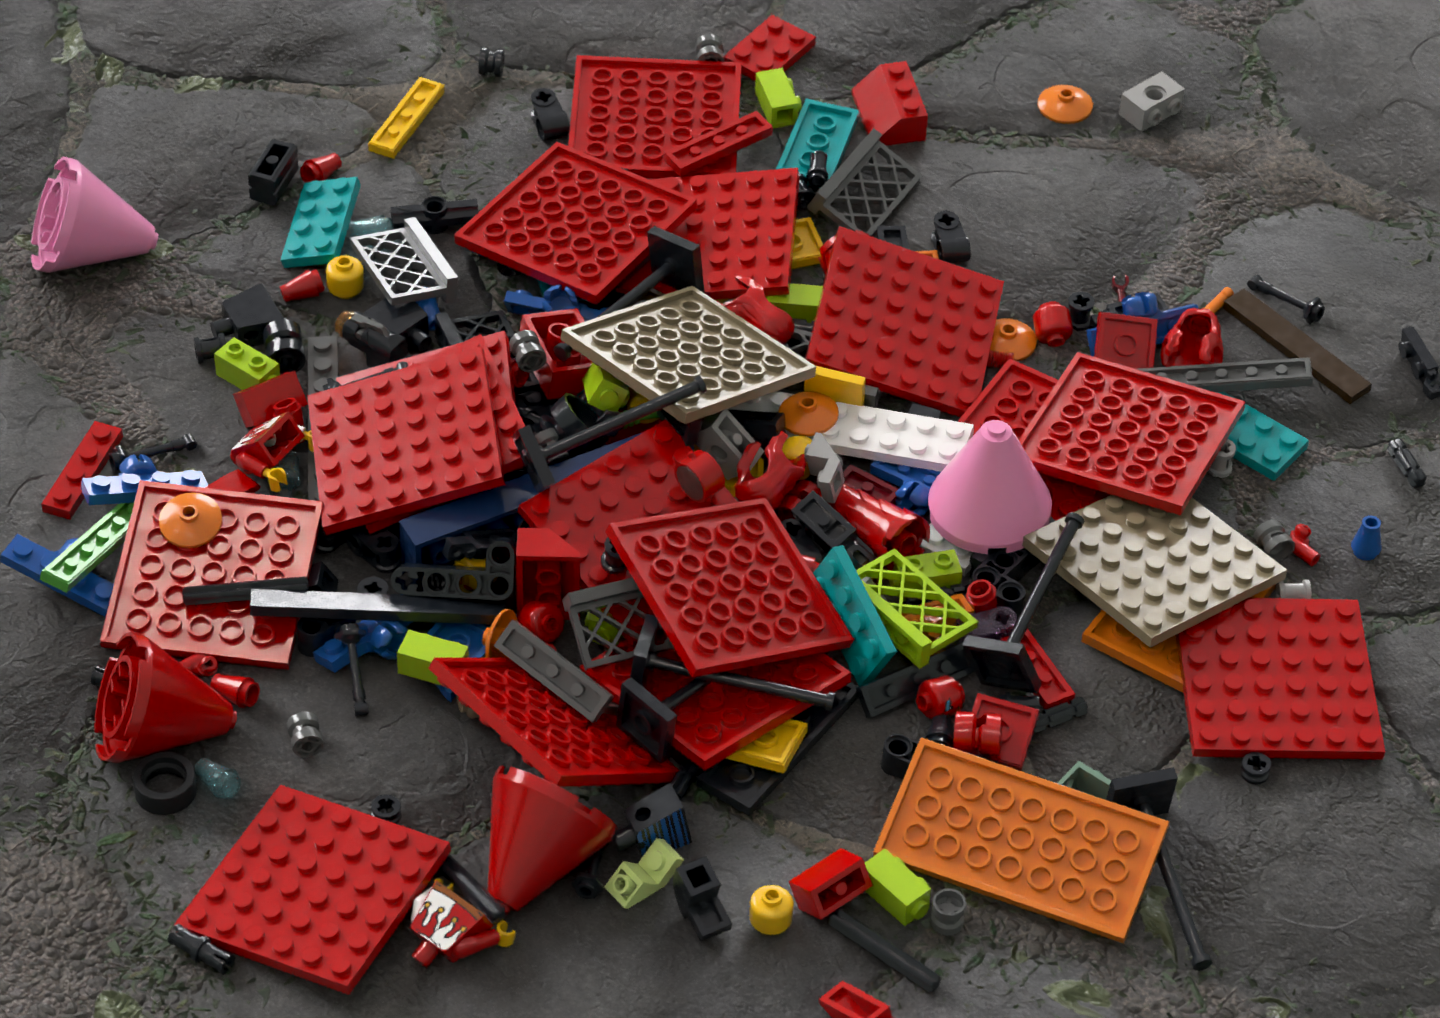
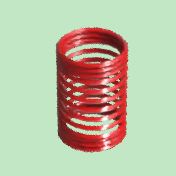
M990 350L986 367H990L992 361V368L993 365L996 368V364L997 368H999L1000 363L1001 369L1009 358L1013 360L1014 353L1009 352L1007 357V352L1002 354L1001 351L999 355L998 351L996 356V351Z

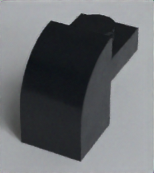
M706 856L676 868L673 877L674 893L684 919L689 918L700 941L731 930L732 922L717 896L721 883Z

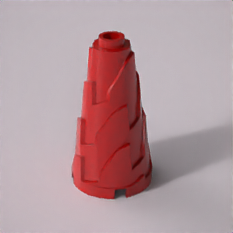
M844 484L835 503L828 502L831 507L856 528L858 537L871 548L877 557L886 554L894 548L904 557L919 555L925 552V549L920 547L923 539L929 543L930 526L924 518L906 508L901 509L882 498L877 499L860 489L855 490ZM894 561L884 567L893 571Z

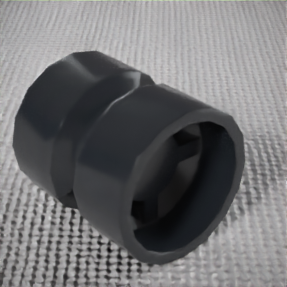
M277 319L266 325L263 330L266 356L279 363L280 375L291 371L298 372L306 362L299 325L289 319Z

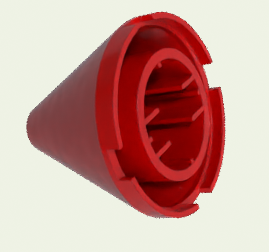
M127 632L119 639L116 645L123 648L118 659L109 657L96 704L94 732L103 734V745L96 744L95 748L101 760L120 763L225 735L229 729L232 730L234 728L237 712L233 710L232 703L145 635Z
M501 765L493 777L488 892L505 908V913L508 915L510 910L518 912L609 843L617 830V825L597 808L593 807L590 810L578 802L579 797L569 791L518 768L510 767L506 775L503 772L505 767Z

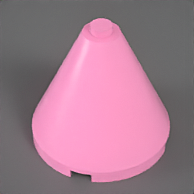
M62 157L57 161L54 169L60 170L56 179H47L34 221L31 244L39 247L38 256L31 255V263L35 270L50 273L147 254L150 249H155L158 233L155 232V227L78 160Z
M991 420L980 427L936 477L929 491L928 506L930 520L934 528L950 543L975 553L988 554V548H1006V553H1010L1024 548L1022 544L1025 535L1049 524L1052 499L1048 487L1011 427L1003 421Z

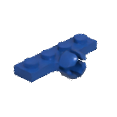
M555 285L546 290L544 298L533 296L530 292L524 290H517L516 292L507 290L504 299L507 311L520 315L578 308L584 321L596 318L608 309L601 308L596 310L589 308L586 304L577 301L575 292L570 287L566 286L563 291L561 285Z
M1149 292L1136 293L1135 297L1128 295L1121 302L1124 315L1158 319L1156 345L1163 343L1167 333L1177 323L1184 311L1190 308H1198L1197 304H1190L1161 312L1158 308L1156 295ZM1097 328L1086 330L1090 354L1093 357L1095 354Z
M143 454L139 455L141 460L139 462L135 455L125 458L119 466L121 471L119 476L106 477L99 475L93 478H82L81 490L88 505L134 503L140 480L203 488L208 486L202 471L159 472L151 458Z
M876 460L870 465L872 475L900 487L895 492L897 507L901 509L906 508L910 511L917 508L913 512L921 517L929 510V491L934 480L941 473L940 471Z
M17 534L1 553V563L106 617L113 583L90 572L66 593L39 580L41 571L78 538L67 540L60 550L54 552Z
M362 620L356 623L360 629L366 630V635L356 644L358 657L367 652H375L386 660L397 659L396 653L406 636V626L412 622ZM335 638L328 640L322 647L313 652L316 662L334 673L350 663L348 645Z

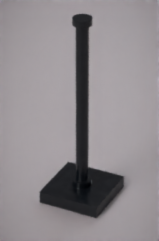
M656 226L647 231L652 274L597 317L631 306L660 282L677 290L694 286L705 293L700 245ZM558 343L553 348L555 356L561 361L569 359L571 352L574 351L566 343Z
M700 375L694 377V381L544 448L538 445L530 425L518 429L511 437L536 492H541L555 483L547 465L549 463L548 459L694 394L699 393L702 395L707 393L702 377Z
M1074 512L1067 514L1065 518L1066 525L1008 640L1001 641L970 635L966 636L962 646L982 685L1038 693L1042 683L1024 644H1020L1077 529H1081L1085 522L1081 515Z
M646 614L633 655L630 677L644 688L649 672H654V669L691 677L683 662L658 657V653L654 652L659 621L655 615ZM725 671L693 677L823 706L826 711L830 712L832 711L835 693L830 691L828 694Z
M630 677L621 685L616 726L662 764L671 757L677 715L672 710L709 685L711 681L695 678L661 702Z
M1172 767L1111 779L1106 800L1152 816L1166 814L1169 812L1178 780L1176 771ZM1163 841L1156 860L1193 957L1191 960L1192 967L1196 971L1204 970L1212 965L1210 955L1204 951Z

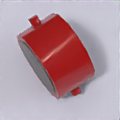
M690 451L685 459L675 465L674 473L680 488L694 502H709L712 500L711 497L725 487L724 474L719 464L706 451Z

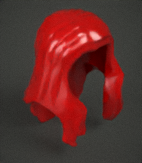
M736 276V281L748 290L737 299L720 304L785 345L794 334L795 325L792 317L767 300L764 288L759 283L749 277Z
M1190 308L1182 313L1163 341L1161 350L1162 365L1170 367L1223 362L1221 327L1217 316L1210 309Z
M780 431L778 436H773L765 448L768 468L758 478H755L750 473V465L761 443L755 441L745 447L743 456L736 466L738 480L734 489L738 502L766 498L772 509L775 510L786 494L794 488L796 482L804 476L807 465L805 455L801 454L799 457L790 460L787 459L782 451L784 442L788 438L785 432Z

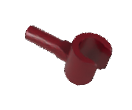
M1115 275L1112 277L1111 286L1117 292L1119 302L1126 297V290L1129 285V277L1127 275L1124 276L1125 284L1122 286L1115 283Z

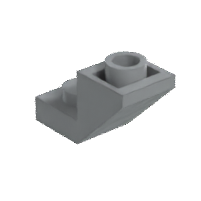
M816 432L811 444H807L804 455L808 463L810 475L817 476V487L820 488L822 498L826 502L835 503L845 481L841 462L822 433Z

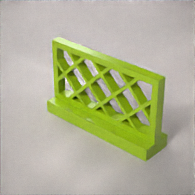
M895 548L856 570L895 648L919 669L929 664L930 655L978 627V621ZM894 561L902 568V572L883 570V567ZM865 577L879 578L878 585L866 584L862 579ZM882 579L899 580L901 585L900 587L882 586ZM904 581L918 582L923 589L904 588ZM881 595L899 596V604L889 603ZM903 597L922 599L921 606L902 604ZM925 599L937 600L944 605V607H927L925 606ZM902 613L920 615V622L908 621L902 616ZM924 615L943 617L942 624L924 623ZM946 618L960 619L964 624L961 626L946 625ZM923 632L941 633V637L932 642Z

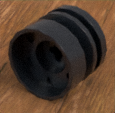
M565 393L551 407L550 410L553 417L543 414L539 419V423H534L531 429L535 436L541 431L554 428L559 436L558 441L596 425V420L599 417L578 397L571 393ZM602 435L568 450L569 456L565 460L584 454L586 451L590 452L601 448L609 440L610 436Z

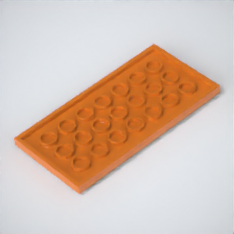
M920 738L873 854L875 856L883 849H886L894 857H899L908 869L1124 943L1168 831L1169 821Z

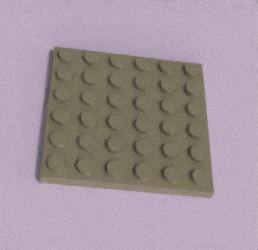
M694 286L562 329L560 339L571 346L573 350L581 353L595 365L600 366L612 374L614 378L621 380L636 393L643 395L648 400L655 399L694 381V377L700 375L706 385L707 393L702 395L699 393L663 408V410L675 417L677 421L684 424L813 378L816 372L815 365Z
M1109 495L1074 512L1081 515L1085 522L1081 529H1077L1056 571L1058 575L1149 647L1285 580L1287 574L1286 568L1193 498L1189 501L1182 515H1177L1115 495ZM1066 516L1025 535L1022 546L1046 564L1066 525Z

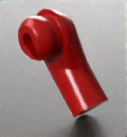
M1298 524L1295 530H1292L1290 533V537L1295 543V549L1292 553L1313 567L1319 561L1321 555L1309 546L1308 537L1311 535V529L1305 524Z
M193 654L179 662L195 675L211 676L218 669L217 659L204 654Z

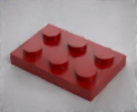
M771 15L724 55V62H742L741 74L756 81V72L783 68L785 72L816 45V36Z

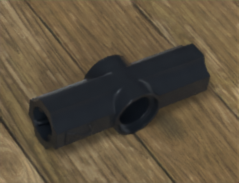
M439 196L427 197L423 200L422 204L390 207L393 230L404 228V219L416 217L423 229L430 234L443 233L448 226L465 225L479 212L477 199L446 202L444 198Z

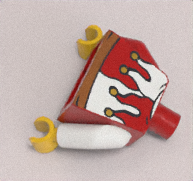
M285 412L251 429L231 449V460L247 475L254 474L261 479L268 478L271 491L280 492L279 483L288 485L284 469L279 467L271 470L270 468L274 467L303 439L308 440V448L314 452L311 430L306 431V427L297 425L290 413Z
M436 878L434 885L417 896L413 901L410 929L422 942L411 956L425 968H428L439 953L454 963L460 958L463 959L497 944L502 947L511 946L514 942L516 931L513 930L506 933L508 923L504 920L497 924L496 930L493 929L494 925L484 913L453 892L454 884L445 887L443 879Z

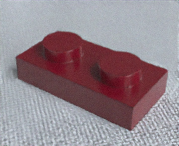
M851 464L844 470V485L855 490L860 489L877 499L882 498L894 505L896 504L897 496L895 492L898 488Z

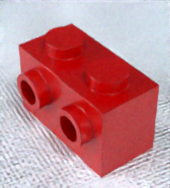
M295 371L283 373L233 394L246 428L259 426L273 419V405L280 400L292 397L296 399L297 403L301 404V407L308 405Z
M842 848L789 881L798 908L820 920L873 886L863 858Z

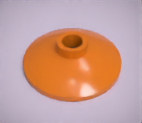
M1056 85L1045 89L1040 94L1038 109L1044 117L1053 122L1074 124L1090 116L1093 102L1091 97L1080 88L1070 85Z
M1014 319L996 320L990 350L996 351V356L998 351L999 355L1001 351L1002 354L1007 352V357L1008 353L1011 352L1014 353V361H1021L1028 358L1035 351L1037 338L1034 331L1028 325Z
M812 391L800 392L788 397L780 405L778 411L785 414V429L799 436H814L816 432L824 433L836 424L839 417L838 406L832 398Z
M185 493L174 497L163 507L159 516L160 530L165 539L171 544L182 548H195L205 545L218 534L222 525V514L218 504L210 497L200 493ZM194 513L191 517L185 516L186 514Z
M502 610L491 626L485 629L482 636V644L485 646L486 658H509L494 647V644L511 620L517 621V616L513 610Z

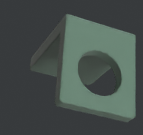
M1078 761L1057 784L1065 786L1069 781L1066 787L1078 788L1084 793L1106 800L1111 780L1098 770H1093Z

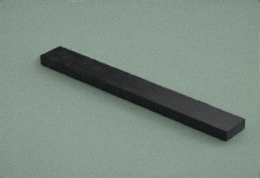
M251 589L250 615L486 625H491L497 615L506 609L505 599L483 600L401 594Z

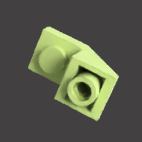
M656 838L638 864L623 861L604 887L624 908L629 909L666 886L674 875L676 868L680 867L684 859L664 839Z

